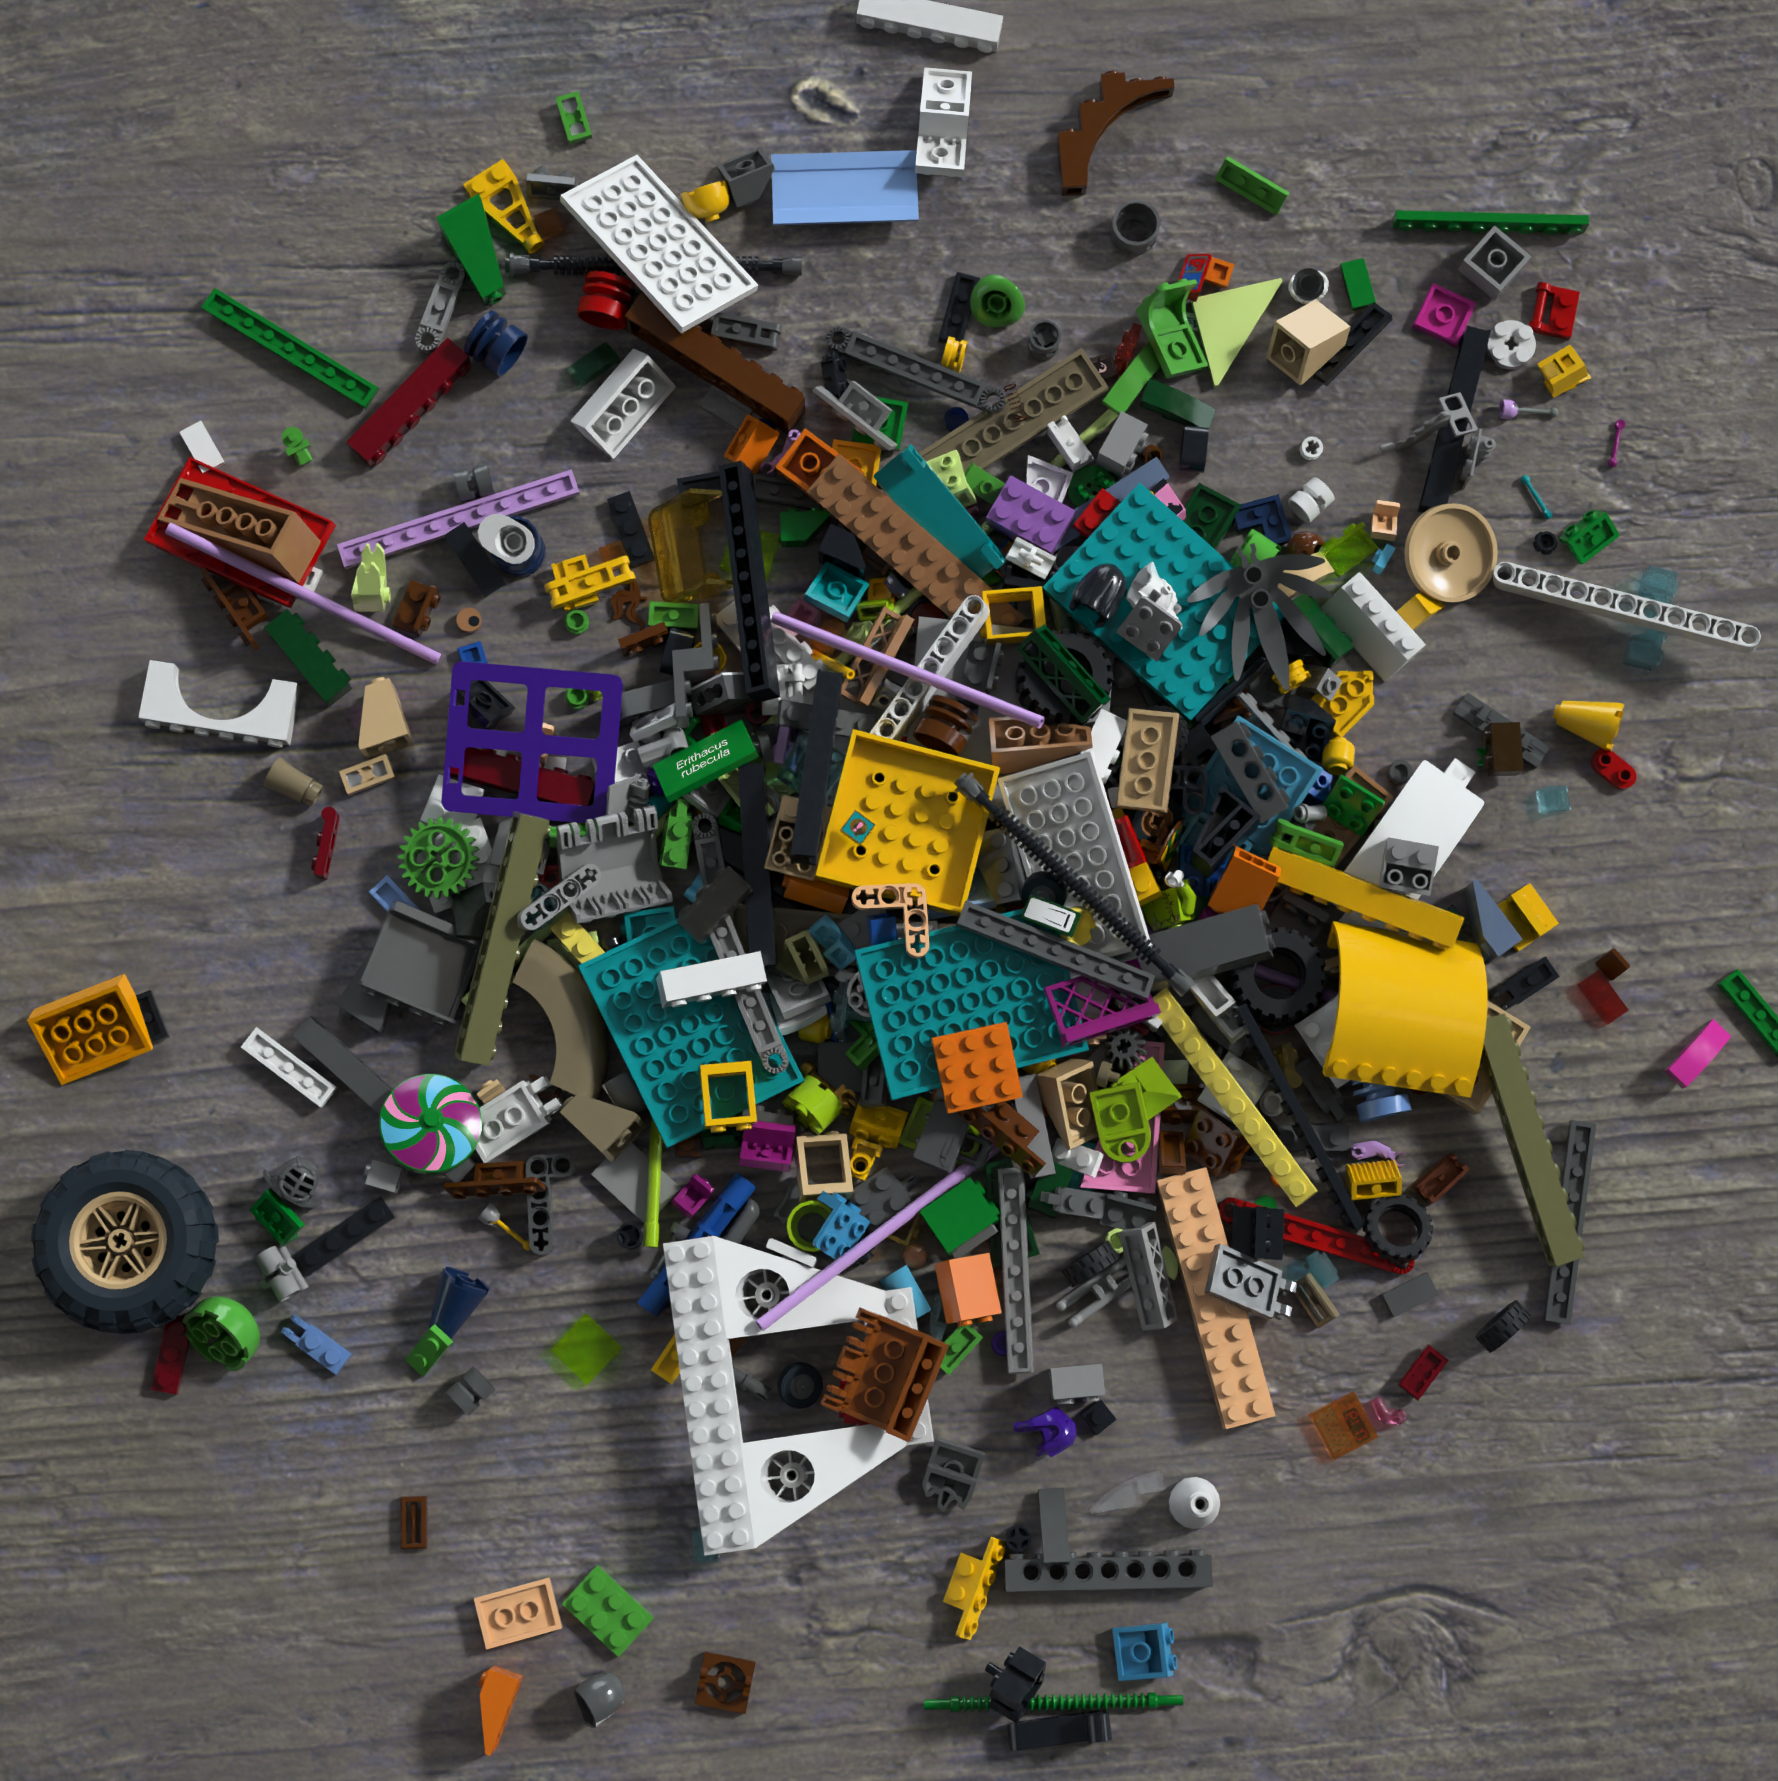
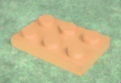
M550 1577L474 1598L486 1650L563 1628Z

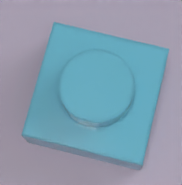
M1389 544L1383 550L1378 548L1372 559V562L1375 563L1372 571L1381 575L1396 548Z

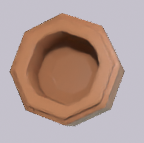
M912 1244L905 1248L902 1258L907 1267L918 1269L925 1265L928 1255L923 1246Z

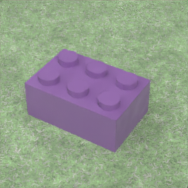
M1010 475L986 516V525L1013 540L1019 537L1053 555L1074 519L1075 510Z

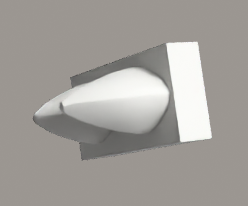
M675 703L633 721L630 731L633 741L641 740L644 744H648L661 739L659 731L666 732L669 729L679 728L676 719Z

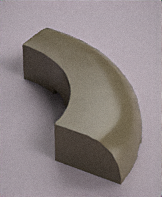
M535 938L522 960L513 983L529 992L539 1002L552 1024L556 1041V1061L549 1083L574 1095L581 1094L599 1100L603 1091L601 1084L606 1080L609 1058L606 1023L579 970L564 955Z

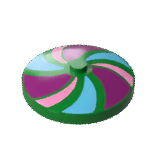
M439 1074L418 1075L401 1082L390 1092L384 1101L379 1119L381 1141L391 1158L409 1171L426 1175L446 1173L462 1165L476 1149L482 1131L481 1111L472 1093L460 1082Z

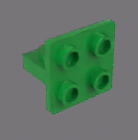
M1341 775L1323 803V806L1326 807L1327 816L1362 836L1383 807L1385 801L1346 776Z

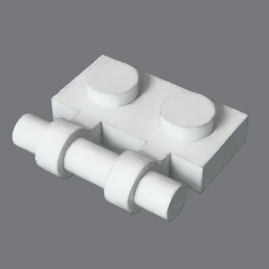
M792 664V674H788V665H776L780 697L762 702V715H777L780 700L805 703L802 683L805 681V674L802 673V664ZM789 682H793V696L789 697Z

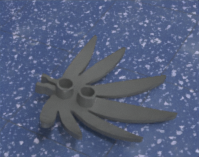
M1253 543L1250 544L1252 564L1248 563L1247 556L1242 553L1241 547L1236 548L1238 555L1242 558V567L1224 571L1210 578L1187 598V602L1191 603L1207 599L1227 587L1211 606L1204 618L1199 631V635L1203 636L1221 620L1235 597L1239 596L1240 599L1232 631L1234 679L1236 681L1240 679L1245 663L1250 632V608H1252L1257 632L1265 655L1284 690L1287 691L1289 690L1288 657L1282 628L1273 606V601L1276 602L1280 611L1294 630L1312 648L1325 656L1326 651L1307 617L1278 588V584H1282L1302 594L1320 598H1332L1333 595L1317 583L1295 574L1283 572V570L1313 568L1325 563V559L1311 555L1287 554L1259 561L1255 555L1256 546Z

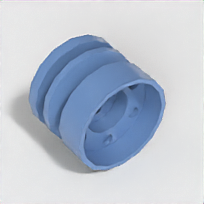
M1350 1080L1351 1086L1363 1085V1089L1354 1091L1353 1096L1366 1097V1101L1356 1105L1359 1122L1386 1118L1412 1110L1408 1094H1396L1395 1089L1400 1087Z

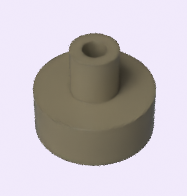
M1102 1061L1096 1080L1097 1086L1106 1088L1108 1081L1118 1084L1120 1074L1112 1072V1063Z

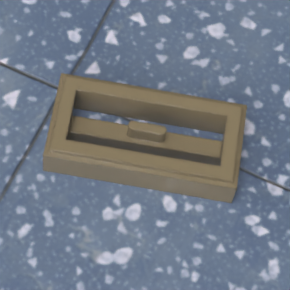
M1311 1272L1295 1282L1297 1287L1294 1294L1318 1328L1340 1315Z

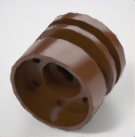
M932 695L928 703L930 706H926L924 710L928 718H920L913 736L919 743L929 749L960 757L967 743L963 735H971L973 731L972 726L976 725L978 717L971 709L953 699L941 695Z

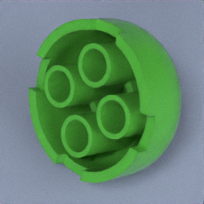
M223 1296L205 1298L197 1303L183 1319V1323L186 1324L188 1329L185 1335L193 1348L210 1363H213L214 1359L225 1365L228 1371L242 1369L258 1349L260 1332L256 1320L242 1304L231 1298ZM212 1336L216 1337L217 1339L208 1347L206 1343Z

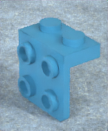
M822 1191L818 1200L833 1210L814 1238L813 1245L836 1260L857 1244L871 1221L860 1215L861 1209L851 1202L845 1205L847 1199L834 1192L831 1196Z

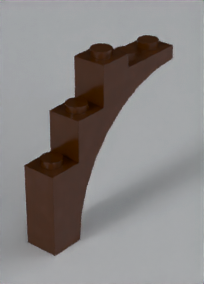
M1113 70L1101 74L1099 82L1101 102L1091 99L1079 104L1078 118L1080 131L1065 129L1062 132H1058L1057 150L1062 196L1086 194L1089 160L1097 142L1106 129L1121 115L1138 105L1155 99L1172 97L1175 88L1174 78L1159 76L1152 80L1134 78L1126 81L1125 72L1119 73Z

